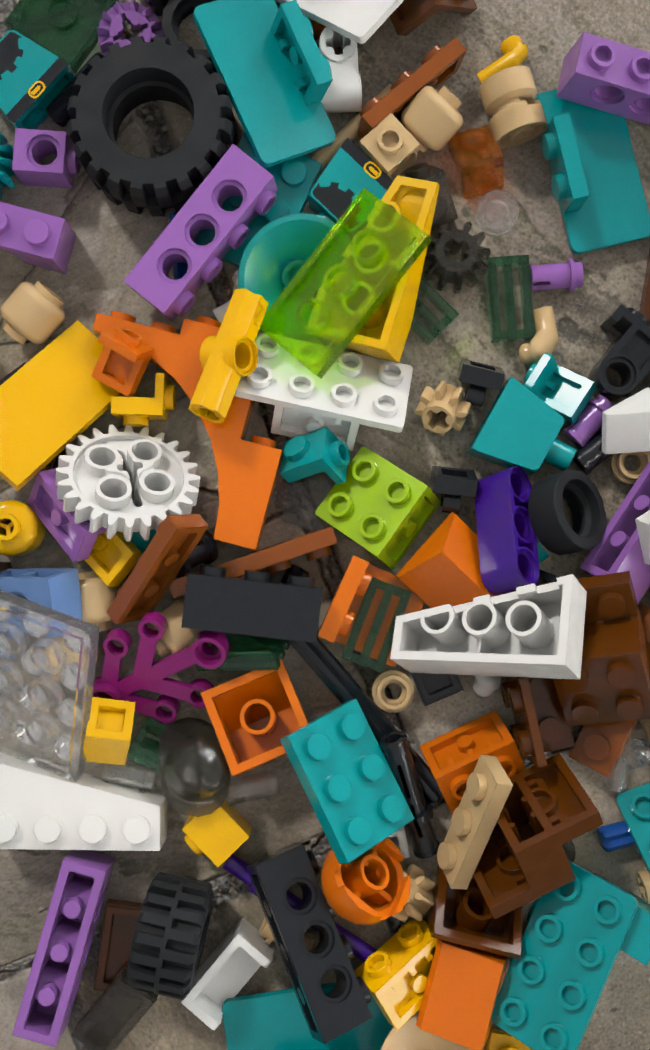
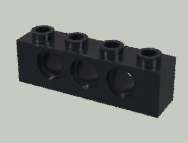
M303 844L291 845L246 866L312 1038L326 1044L372 1019L367 1005L371 1002L369 990L360 976L356 977L350 963V960L354 958L351 945L343 933L339 934L333 920V917L337 914L328 905L316 875L320 873L312 851L309 849L305 850ZM293 883H297L302 889L303 899L300 905L293 909L287 902L286 894L288 888ZM314 925L319 932V943L315 949L308 951L304 945L303 938L306 930ZM332 969L336 975V985L330 993L324 994L321 988V979L326 971Z

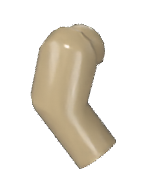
M552 306L540 307L532 311L536 334L530 343H524L519 348V358L526 366L538 363L545 352L552 354L558 345L559 338Z

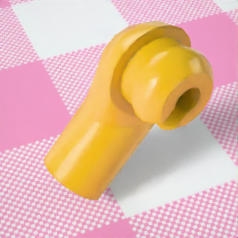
M509 36L501 43L500 49L503 56L477 73L481 83L503 69L521 66L528 57V47L526 44H522L519 36Z

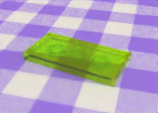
M363 188L266 312L260 329L322 379L431 242V238L404 216Z

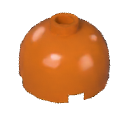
M385 838L350 863L339 864L332 848L325 856L320 876L322 892L328 905L341 918L354 924H376L401 912L409 900L411 888L410 874L403 878V869L400 862L405 859L399 848L390 838Z

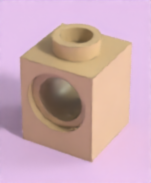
M392 113L359 141V149L393 181L397 175H404L416 164L420 143Z

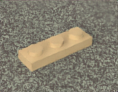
M480 755L474 771L468 776L466 790L460 804L453 812L451 825L444 842L438 847V865L443 870L451 889L467 890L513 787L512 782L496 756Z

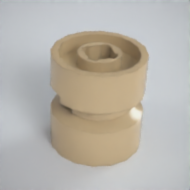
M521 65L503 69L484 80L479 86L478 92L484 111L487 115L493 116L489 121V126L497 148L506 149L525 144L546 131L548 122L541 102L533 100L538 91L528 66Z

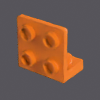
M353 555L317 636L332 643L336 641L384 664L395 667L397 663L392 661L390 656L396 616L420 611L424 602L401 582L396 575Z
M496 710L419 746L452 815L460 804L466 790L468 776L474 771L480 755L496 756L509 778L526 770L517 745Z

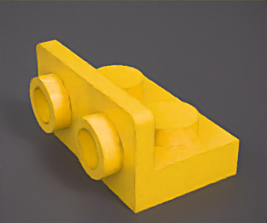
M412 918L409 922L402 925L398 932L376 952L369 955L366 961L354 971L356 977L360 976L385 1018L397 1031L421 1007L438 941L437 938L431 937L428 924L423 919L418 921Z

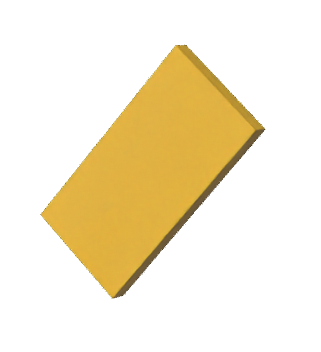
M78 320L0 385V476L16 491L25 486L38 472L60 454L67 444L72 443L78 435L83 433L111 407V396H123L120 392L91 376L104 345L99 343L98 337Z

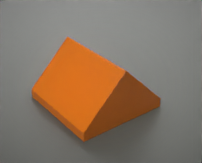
M453 512L448 515L396 574V577L429 608L445 604L456 606L472 602L474 597L490 594L492 597L498 596L488 592L482 582L478 536Z
M438 939L416 1026L423 1031L471 1050H483L492 1028L493 1022L491 1018L498 993L503 984L509 957Z

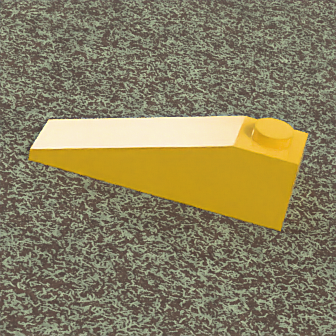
M397 175L368 218L369 225L355 246L352 244L343 255L345 261L332 280L328 278L320 289L307 329L310 334L363 355L396 363L400 362L412 324L440 188L437 182Z

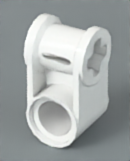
M326 27L320 35L319 51L329 61L333 81L321 103L326 113L361 112L362 85L361 73L358 68L357 42ZM334 47H341L342 54H335Z

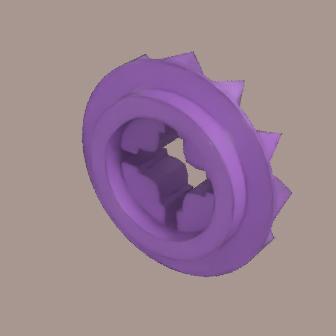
M135 0L125 3L116 1L112 8L107 12H103L102 19L97 28L98 42L104 56L109 54L107 47L117 42L120 47L131 44L128 39H119V37L124 35V21H127L133 30H143L138 36H143L145 42H154V36L164 37L161 27L162 21L154 14L151 7H145Z

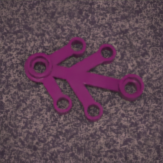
M147 612L137 627L140 640L133 673L120 678L122 658L127 655L133 640L131 635L124 629L116 628L108 633L103 642V650L106 654L102 675L93 678L86 688L87 706L90 708L91 697L136 702L134 712L154 717L155 720L163 724L172 723L176 719L180 710L178 699L187 701L193 707L205 708L202 696L198 695L195 691L204 692L213 688L214 685L209 680L198 678L189 684L168 678V676L194 664L206 669L218 668L225 661L229 651V641L223 632L203 630L196 636L193 645L154 662L158 640L162 638L167 628V620L158 612ZM146 623L156 625L159 631L150 629ZM112 640L121 642L123 647L116 646ZM207 642L213 643L217 647H211L207 644ZM146 689L162 695L155 701L134 694V692ZM161 706H166L171 711H165L161 708Z

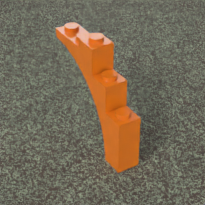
M111 311L110 316L96 313L92 329L98 336H100L101 332L118 329L119 327L128 328L143 337L142 343L154 349L150 362L159 366L192 400L203 372L199 354L201 344L208 336H217L221 322L205 316H197L196 321L184 318L180 334H176L177 329L165 323L153 321L151 327L135 323V317L123 312ZM234 396L223 423L210 422L201 417L211 440L218 470L219 509L214 539L258 551L277 482L283 451L275 448L276 441L265 437L252 435L251 442L245 440L255 401Z

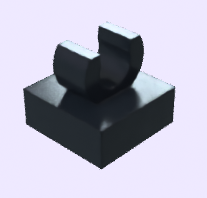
M461 358L457 376L458 381L468 383L464 395L465 401L470 402L471 405L482 407L487 388L501 390L505 376L503 369Z
M432 466L430 484L433 493H441L442 503L440 506H442V512L459 514L461 497H476L478 479L474 470Z

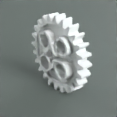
M111 424L109 425L108 434H103L100 430L93 428L92 439L81 434L78 435L77 446L67 444L66 455L59 456L55 480L57 499L64 500V512L75 511L74 522L76 524L89 520V532L91 533L104 527L107 528V539H111L117 531L123 532L125 540L130 542L133 532H139L146 541L149 540L150 530H156L158 525L167 516L191 514L192 506L197 504L200 476L196 475L198 465L197 463L189 462V451L178 452L179 442L177 440L167 444L164 443L165 433L163 432L155 437L148 436V427H144L140 433H134L132 426L126 425L124 432H118L115 426ZM123 459H124V462H125V464H126L125 471H122V469H123ZM132 490H134V500L131 498Z

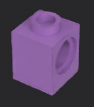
M15 128L12 171L23 185L73 189L74 174L80 173L81 162L73 149L74 144L66 131ZM57 154L56 159L51 164L41 165V161L46 155Z

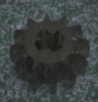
M454 219L448 221L446 231L437 224L432 227V238H429L423 266L429 268L425 271L423 277L425 281L432 280L435 277L439 278L436 287L438 291H443L446 283H451L454 294L460 293L463 283L470 288H474L478 283L477 276H484L488 270V266L483 261L489 258L491 254L490 248L480 246L485 239L484 232L473 236L469 234L472 229L470 221L464 224L462 230L457 229V223ZM448 252L452 256L459 253L462 258L460 261L456 258L449 261L446 256Z

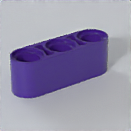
M513 466L481 478L477 484L475 509L480 574L485 588L493 595L514 591L516 587L536 584L540 576L537 537L531 526L528 513L529 495L532 488L527 474L518 466Z

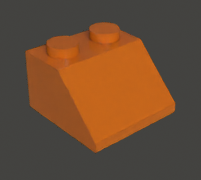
M282 659L200 693L232 776L239 777L286 757L287 753L280 739L309 723Z

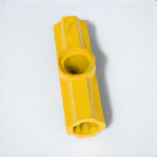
M235 289L217 336H208L201 344L199 354L203 372L188 408L196 416L207 419L210 422L223 423L241 376H249L257 367L258 349L255 339L269 305L262 295L255 294L248 289Z

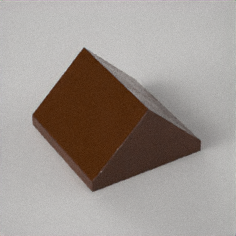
M438 865L434 879L435 886L432 888L434 906H431L425 916L431 937L519 959L521 956L523 906L494 919L474 876L467 890L451 889L443 870Z

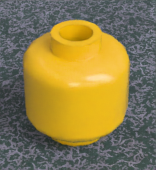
M18 500L0 502V554L24 556L32 553L42 543L45 536V525L26 502Z

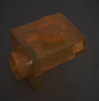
M488 125L470 128L455 134L448 142V150L461 175V191L464 199L468 200L503 189V154Z

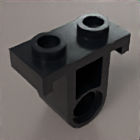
M621 304L600 326L605 332L613 327L621 334L593 366L588 375V379L593 381L597 388L593 394L595 397L601 394L609 401L618 400L634 390L650 371V327L647 325L648 321L645 316L634 308H626ZM607 368L614 369L620 374L622 379L620 387H614L607 381Z

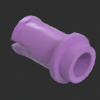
M568 258L566 263L529 265V272H531L528 274L530 292L567 288L568 292H574L575 288L582 287L583 285L582 262H574L573 258Z
M598 394L595 399L590 398L587 403L588 406L582 411L576 422L563 429L565 436L580 448H583L602 428V412L614 406L611 401L601 394Z

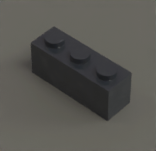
M200 565L199 573H188L181 628L309 643L317 642L323 587L314 586L315 578L288 575V583L270 581L271 573L244 570V578L226 576L227 568L208 565Z

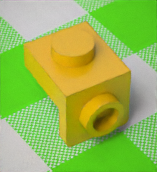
M156 373L154 398L111 396V414L119 420H123L124 426L148 427L149 421H169V410L176 409V385H170V379L165 373Z

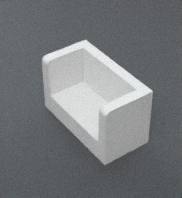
M243 916L197 970L190 993L184 1000H181V1003L214 1031L221 1024L223 1002L228 998L235 997L261 965L267 968L273 960L275 944L273 942L270 945L264 943V937L258 935L259 930Z

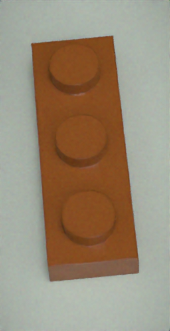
M455 37L443 48L440 44L436 45L425 55L421 62L422 65L413 73L407 70L394 81L390 88L392 91L382 99L378 96L372 98L360 112L361 119L357 131L359 138L362 139L390 113L400 120L402 110L424 86H432L437 89L455 74L467 50Z
M200 514L167 516L158 525L157 533L146 550L138 557L136 566L126 582L117 590V596L107 610V614L115 624L140 621L144 614L155 609L209 527Z

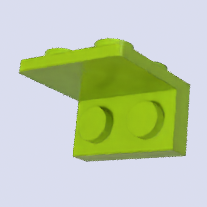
M361 447L348 465L346 482L334 484L315 511V514L366 549L381 563L394 570L442 502L426 484L367 447Z

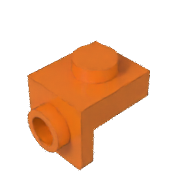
M119 327L118 329L101 332L98 342L104 345L91 376L127 397L135 395L154 349L142 343L143 337L128 328Z

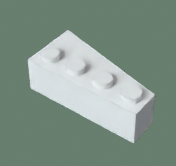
M570 574L558 577L556 582L544 585L528 584L516 587L514 592L492 597L490 594L474 597L472 602L456 606L445 604L396 616L390 659L410 673L580 680L587 591L576 577Z
M0 751V849L160 851L167 839L168 795L116 781L114 783L94 778L90 774L79 771L74 773L52 767V764L37 760L29 761L15 757L14 754Z

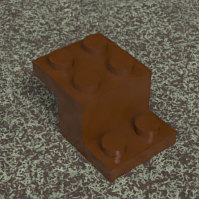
M630 571L577 578L587 591L581 679H553L567 725L576 726L650 719V680L647 666L646 635Z
M560 753L546 759L547 767L537 768L534 765L509 777L513 787L473 874L494 919L575 880V875L562 844L603 825L599 811Z

